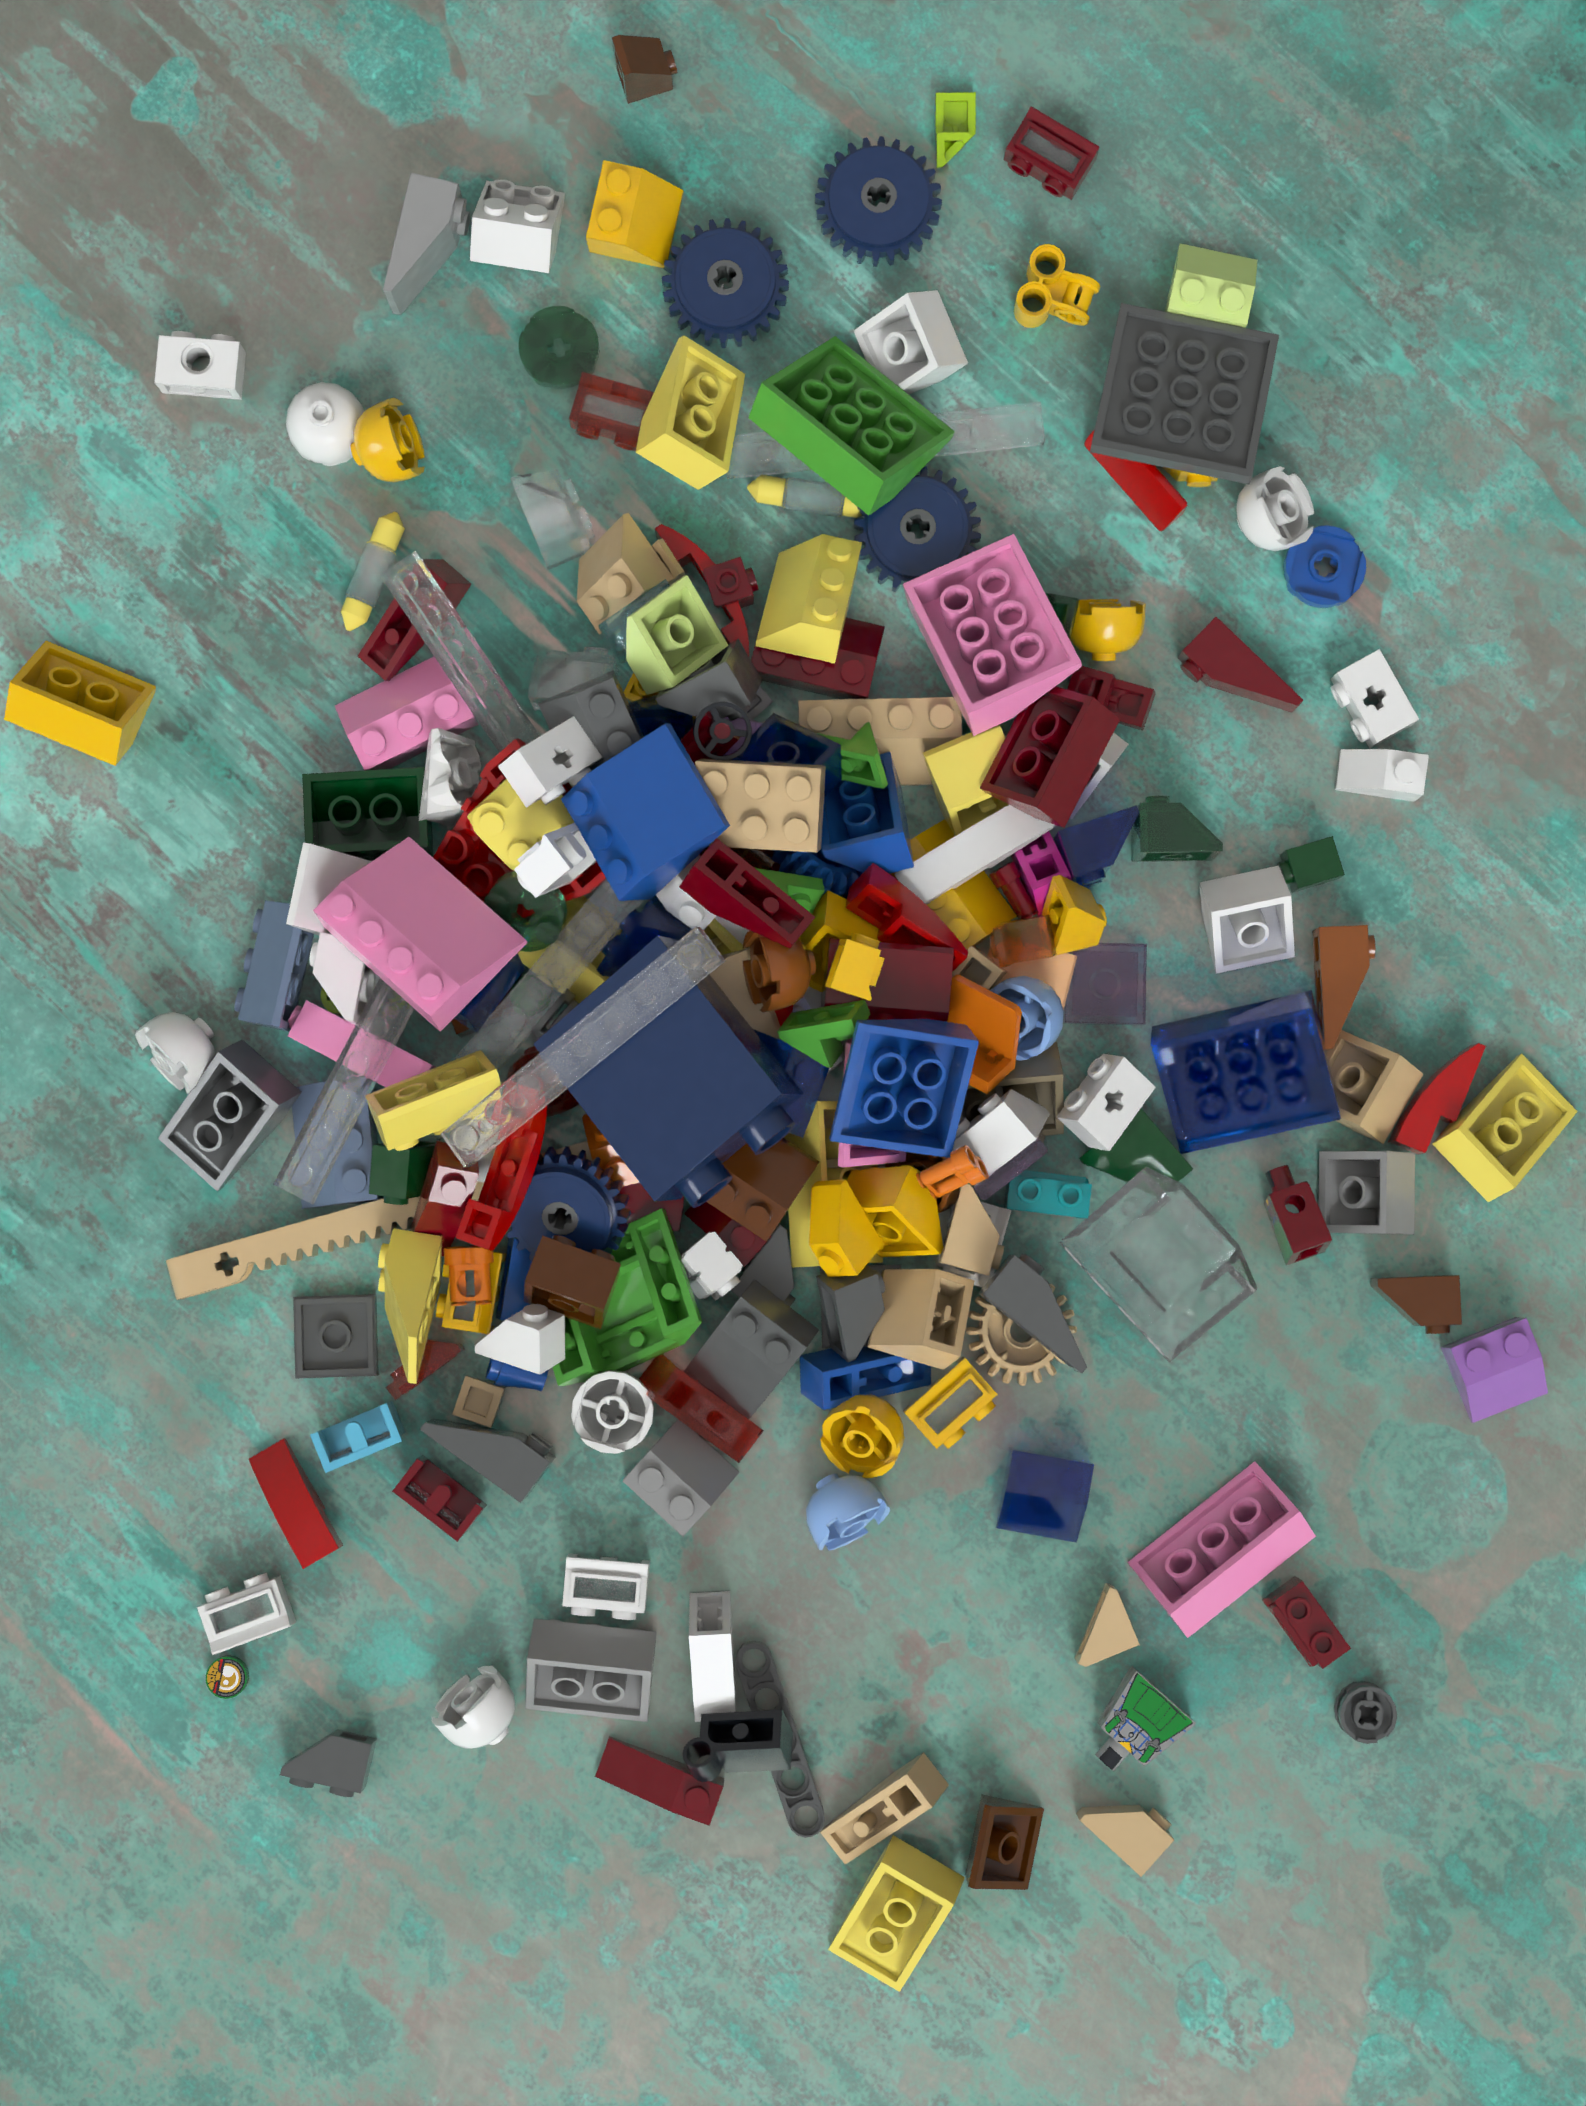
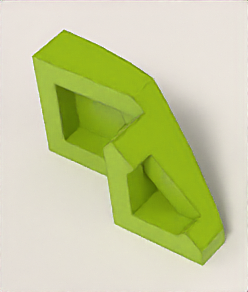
M976 92L935 94L936 168H943L976 134Z

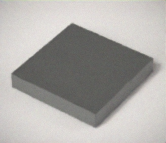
M376 1294L293 1297L295 1379L379 1375Z

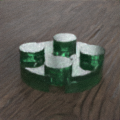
M566 306L544 308L536 312L530 318V322L525 326L524 331L522 330L519 337L520 358L526 372L534 378L538 385L554 389L570 388L589 378L596 369L600 352L597 332L593 324L581 314L576 313L574 309ZM561 338L563 344L571 345L570 349L566 350L565 355L562 357H557L555 353L548 352V348L554 346V339Z
M515 871L501 876L484 899V903L527 940V944L520 950L524 952L542 950L558 939L567 917V904L559 888L535 898L531 892L524 889L519 883ZM519 904H523L527 910L533 909L535 913L531 915L530 919L523 918L517 913Z

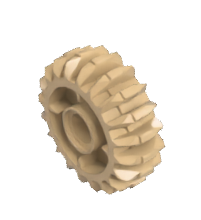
M1049 1284L1052 1292H1054L1055 1286ZM1064 1295L1056 1298L1059 1307L1067 1301ZM980 1296L975 1298L974 1301L977 1305L984 1309L981 1314L975 1311H969L968 1313L969 1318L979 1320L978 1327L966 1328V1334L979 1335V1341L970 1343L968 1347L971 1351L980 1348L984 1350L985 1353L976 1359L978 1365L985 1364L989 1359L993 1362L987 1371L988 1375L993 1377L1002 1368L1005 1369L1002 1375L1003 1383L1008 1384L1014 1372L1018 1373V1384L1025 1386L1027 1382L1026 1373L1031 1372L1033 1380L1036 1383L1042 1382V1375L1039 1369L1044 1367L1047 1373L1054 1376L1057 1371L1050 1362L1055 1358L1058 1362L1065 1364L1032 1336L1023 1342L1015 1341L1010 1334V1327L1013 1321ZM1073 1310L1062 1312L1065 1319L1074 1316ZM1068 1325L1072 1334L1077 1332L1076 1326Z

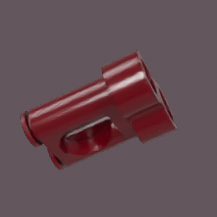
M1013 861L990 873L989 877L996 889L1001 887L1017 917L1021 918V922L1039 912L1035 911L1036 907L1019 879L1022 874Z

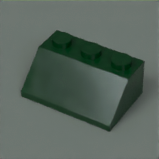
M425 767L302 774L305 843L365 860H375L410 837L429 855L433 856L432 821L427 819L419 821Z

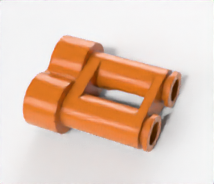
M964 1145L950 1152L949 1158L917 1173L916 1177L922 1188L927 1187L931 1196L937 1199L968 1183L974 1186L988 1179L989 1175L981 1158L975 1156L972 1150L967 1145Z
M479 1246L444 1248V1265H449L450 1301L453 1302L451 1306L467 1305L465 1301H477L475 1302L476 1305L492 1303L490 1301L492 1299L490 1263L494 1262L493 1251ZM465 1270H474L475 1295H467Z

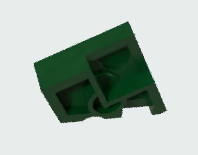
M1141 1108L1110 1151L1090 1148L1079 1158L1081 1163L1088 1167L1091 1166L1158 1196L1164 1194L1193 1170L1192 1166Z

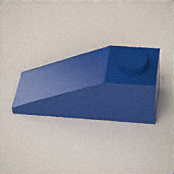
M863 1346L856 1360L847 1362L832 1348L800 1356L801 1394L822 1410L835 1408L855 1395L882 1397L931 1385V1366L868 1348L867 1346Z

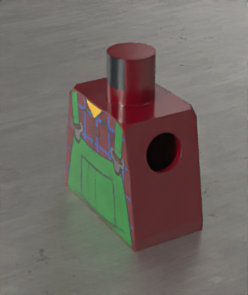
M1288 1165L1266 1172L1265 1175L1272 1193L1268 1195L1264 1205L1286 1266L1324 1253L1331 1243L1332 1237L1309 1183L1304 1181L1295 1184ZM1285 1205H1294L1299 1213L1289 1212Z

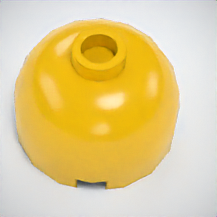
M394 397L381 401L362 413L357 419L353 434L354 442L351 443V453L355 462L359 466L363 465L377 479L388 482H399L419 476L424 472L425 468L418 467V460L424 458L425 455L416 424L410 414L402 416L397 407L403 405V403Z
M1119 599L1075 600L1074 604L1067 601L1065 602L1066 631L1071 642L1079 650L1092 653V660L1115 661L1116 653L1130 650L1138 643L1142 636L1146 604L1141 601L1130 600V606H1121Z
M855 1395L829 1412L822 1425L823 1435L820 1441L827 1458L841 1471L849 1474L852 1469L856 1472L864 1473L862 1475L863 1478H874L884 1475L894 1466L902 1449L905 1436L903 1423L898 1412L886 1400L875 1395Z

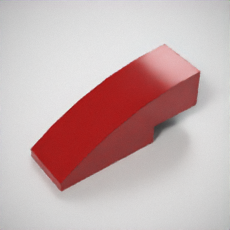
M872 863L849 887L845 908L879 929L877 940L880 942L954 948L952 972L968 957L966 948L936 913L916 894L876 864Z
M1480 1043L1470 1045L1437 1070L1413 1096L1400 1116L1388 1143L1415 1154L1426 1153L1438 1121L1441 1120L1446 1123L1456 1122L1486 1046Z
M285 1438L249 1458L264 1496L303 1569L343 1546L324 1512L325 1507Z

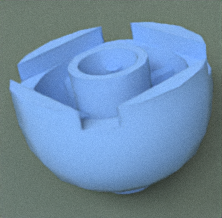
M1018 976L1006 979L990 990L1017 1004L1022 1011L1016 1060H1028L1033 1056H1038L1053 1045L1063 1027L1064 1010L1059 996L1051 986L1040 979Z
M834 1473L826 1476L816 1484L818 1491L812 1495L808 1502L806 1518L808 1529L818 1549L823 1550L826 1545L830 1551L848 1545L867 1534L868 1531L864 1527L873 1519L879 1525L889 1514L890 1507L879 1489L869 1480L856 1475L839 1477Z

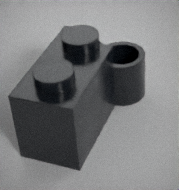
M783 1710L701 1714L700 1737L693 1738L684 1746L683 1760L693 1777L701 1782L712 1781L718 1777L722 1766L726 1773L791 1770L793 1731ZM709 1755L708 1759L703 1763L695 1764L702 1756Z

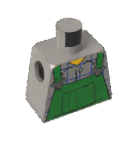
M1132 1666L1097 1722L1111 1737L1095 1755L1112 1771H1115L1129 1753L1145 1766L1188 1732L1196 1723Z

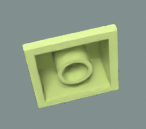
M1180 243L1165 312L1246 328L1256 285L1258 260Z
M688 575L681 577L627 617L626 661L647 695L675 687L729 646Z

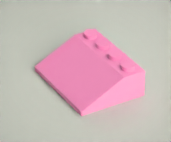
M1014 534L903 583L909 609L973 736L1012 719L1082 667L1080 658Z
M410 837L344 879L313 910L325 929L440 1032L527 944L525 938Z

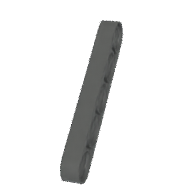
M756 1640L748 1641L741 1645L737 1651L735 1659L736 1668L751 1711H764L755 1703V1696L759 1690L771 1688L779 1696L778 1705L772 1710H783L792 1728L791 1767L800 1768L805 1774V1781L801 1787L790 1789L781 1781V1775L784 1770L771 1771L791 1830L796 1835L804 1838L813 1837L823 1828L825 1821L824 1809L772 1653L763 1642ZM755 1648L764 1653L766 1663L761 1670L753 1672L744 1667L742 1657L747 1650ZM802 1806H810L818 1814V1820L811 1828H802L794 1820L795 1812Z

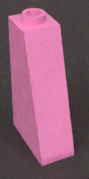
M307 1000L303 1007L299 1005L295 1007L288 1020L289 1028H291L288 1037L384 1087L436 1068V1066Z

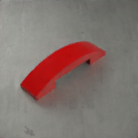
M663 524L655 528L656 538L658 540L663 538L680 566L684 567L692 562L706 583L703 570L716 565L710 557L695 543L674 529ZM739 602L722 606L721 608L731 621V623L721 628L727 644L739 639L750 658L748 631Z
M509 1080L496 1118L505 1123L478 1201L468 1199L455 1237L456 1239L493 1251L508 1231L522 1205L538 1162L547 1116L546 1091Z

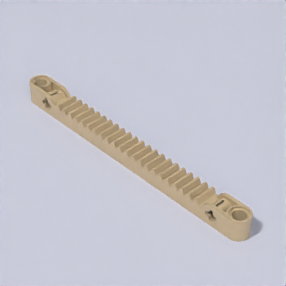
M587 1141L569 1146L571 1154L578 1155L581 1150H585L586 1159L592 1161ZM565 1147L556 1149V1153L562 1154ZM477 1181L472 1196L473 1200L478 1201L483 1182ZM420 1197L409 1198L407 1205L384 1203L383 1198L168 1259L166 1263L176 1300L238 1284L249 1277L254 1263L260 1270L271 1269L272 1261L276 1266L287 1265V1256L291 1261H301L303 1251L308 1257L318 1256L319 1247L323 1252H333L334 1242L339 1248L349 1247L350 1237L356 1244L365 1243L366 1233L371 1239H379L381 1227L387 1235L392 1234L393 1228H397V1223L402 1230H410ZM227 1254L230 1258H237L239 1261V1265L233 1267V1274L230 1270H223L222 1263L228 1259Z

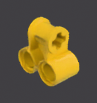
M1051 244L1040 245L1034 249L1029 259L1027 268L1028 283L1024 284L1017 293L1013 311L1015 319L1019 324L1027 328L1041 326L1045 323L1049 314L1074 325H1087L1090 319L1087 312L1093 295L1099 292L1101 286L1096 280L1086 275L1065 271L1066 260L1060 248ZM1041 261H1048L1055 266L1056 271L1049 275L1042 274L1036 268V264ZM1077 294H1080L1078 304L1075 305L1074 301L1076 299ZM1028 298H1036L1042 303L1043 309L1031 312L1023 306L1022 302Z

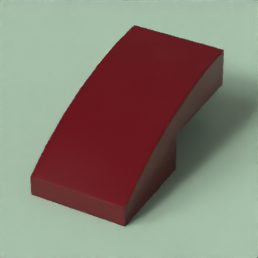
M1082 666L1072 674L1067 688L1068 690L1094 697L1120 718L1119 724L1142 731L1144 730L1156 694L1154 689L1115 678L1114 674Z

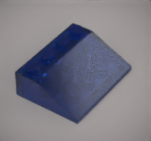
M1312 990L1152 1026L1150 1044L1181 1154L1341 1119Z

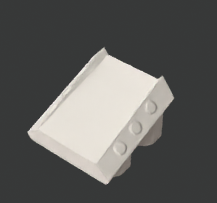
M440 728L431 730L428 738L419 821L427 819L446 825L447 829L454 828L463 812L461 810L466 798L472 797L480 783L479 772L481 770V762L475 747V740Z

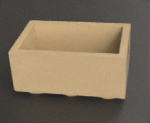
M699 759L695 761L697 770L730 824L717 837L725 845L731 848L815 853L821 849L826 766Z

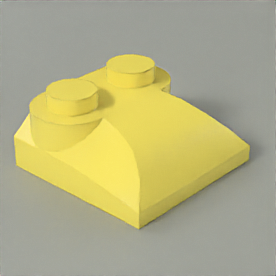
M507 779L467 816L476 834L512 870L520 864L517 859L534 844L541 841L544 834L574 823L561 800L564 797L563 795H560L547 805L540 799L526 808Z

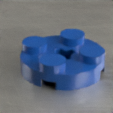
M1324 525L1313 528L1312 534L1306 542L1290 547L1286 553L1283 570L1288 591L1303 603L1317 608H1331L1344 604L1360 588L1366 574V558L1363 551L1361 552L1359 546L1354 542L1355 538L1349 532L1335 526ZM1323 557L1329 558V565L1335 567V573H1328L1326 577L1320 576L1319 570L1314 568V562L1320 563Z

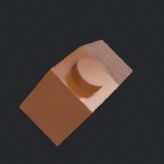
M1368 925L1318 927L1312 931L1318 1051L1333 1049L1369 969L1370 959L1375 958L1374 935H1368Z

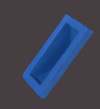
M508 1238L495 1317L500 1320H506L523 1310L525 1306L531 1305L524 1302L525 1279L532 1263L529 1259L531 1252L526 1248L518 1251L516 1247L519 1240L516 1238Z

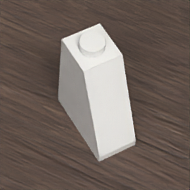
M730 1591L690 1593L689 1644L695 1722H701V1714L736 1712Z

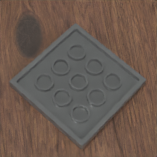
M1121 303L1090 452L1250 485L1279 335Z

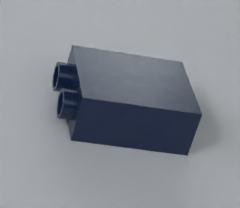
M656 936L533 1043L654 1202L678 1200L683 1196L692 1208L707 1202L719 1193L733 1178L722 1163L746 1143L758 1155L783 1139L796 1125L786 1112V1109L804 1095L684 941L679 939Z

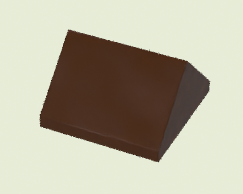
M981 1794L965 1873L968 1887L973 1889L1028 1890L1044 1808Z

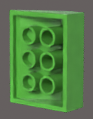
M836 336L761 382L748 417L868 516L891 501L953 438L955 433L954 430Z

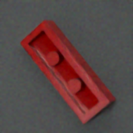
M1094 430L1084 442V446L1089 452ZM1090 452L1159 531H1164L1183 515L1188 506L1187 501L1155 465Z

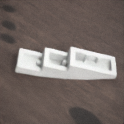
M1007 805L914 861L913 868L898 871L894 875L898 881L927 905L951 888H957L986 868L994 867L1057 825L1036 819L1011 805Z

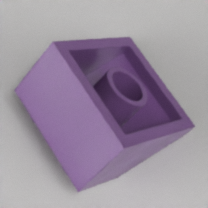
M1514 1317L1441 1346L1471 1423L1548 1393L1542 1355L1527 1318Z

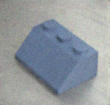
M265 900L263 910L258 909L255 914L253 932L258 934L254 949L249 948L246 953L244 972H248L245 988H239L234 1009L236 1012H239L238 1020L290 1032L291 1028H289L288 1020L295 1007L299 1004L314 934L286 924L290 903Z
M367 1077L298 1086L297 1088L302 1093L293 1104L292 1113L302 1209L371 1202L383 1199V1196L369 1194L372 1147L374 1144H378L376 1124L365 1098V1095L373 1093L372 1080Z

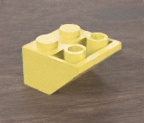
M1000 724L975 736L970 732L923 752L940 811L954 836L1009 805L980 789L1005 740Z

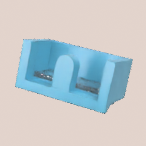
M390 1401L310 1434L323 1469L327 1473L402 1442L401 1435L406 1432L393 1401Z

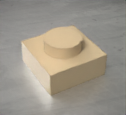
M466 1375L452 1415L491 1428L494 1424L505 1388Z

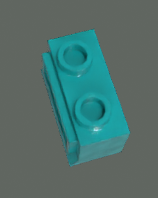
M1008 1169L1004 1208L1088 1219L1092 1184H1089V1180L1086 1177Z

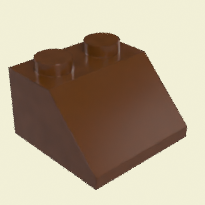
M785 1138L758 1155L746 1143L722 1163L733 1178L719 1193L707 1202L767 1242L819 1164V1161Z
M542 1235L525 1279L524 1302L544 1305L548 1310L564 1314L567 1318L601 1329L619 1277L621 1264L615 1262V1257L605 1251L592 1249L590 1253L576 1248V1243L566 1237L553 1235L551 1239Z

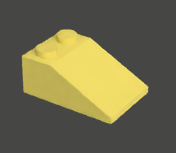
M685 335L681 336L674 347L642 418L636 453L697 490L729 471L745 373Z
M1520 1054L1459 1113L1456 1122L1447 1125L1432 1145L1487 1202H1490L1516 1188L1578 1111L1523 1054Z
M393 1228L389 1244L382 1243L379 1253L378 1268H382L378 1291L385 1292V1311L408 1383L416 1384L441 1286L442 1236Z
M893 1835L828 1950L900 1992L954 1906L965 1877Z

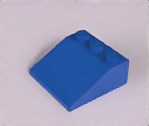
M671 724L662 725L587 773L561 798L619 901L652 899L730 826Z
M932 1019L857 1020L831 1128L830 1141L949 1158L950 1152L953 1149L979 1040L965 1024Z

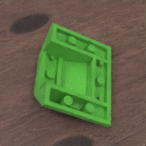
M661 1208L629 1223L617 1250L613 1249L611 1255L615 1257V1262L621 1264L602 1328L598 1329L565 1317V1360L552 1367L558 1386L586 1382L593 1375L608 1370L627 1371L685 1344L702 1323L665 1209Z

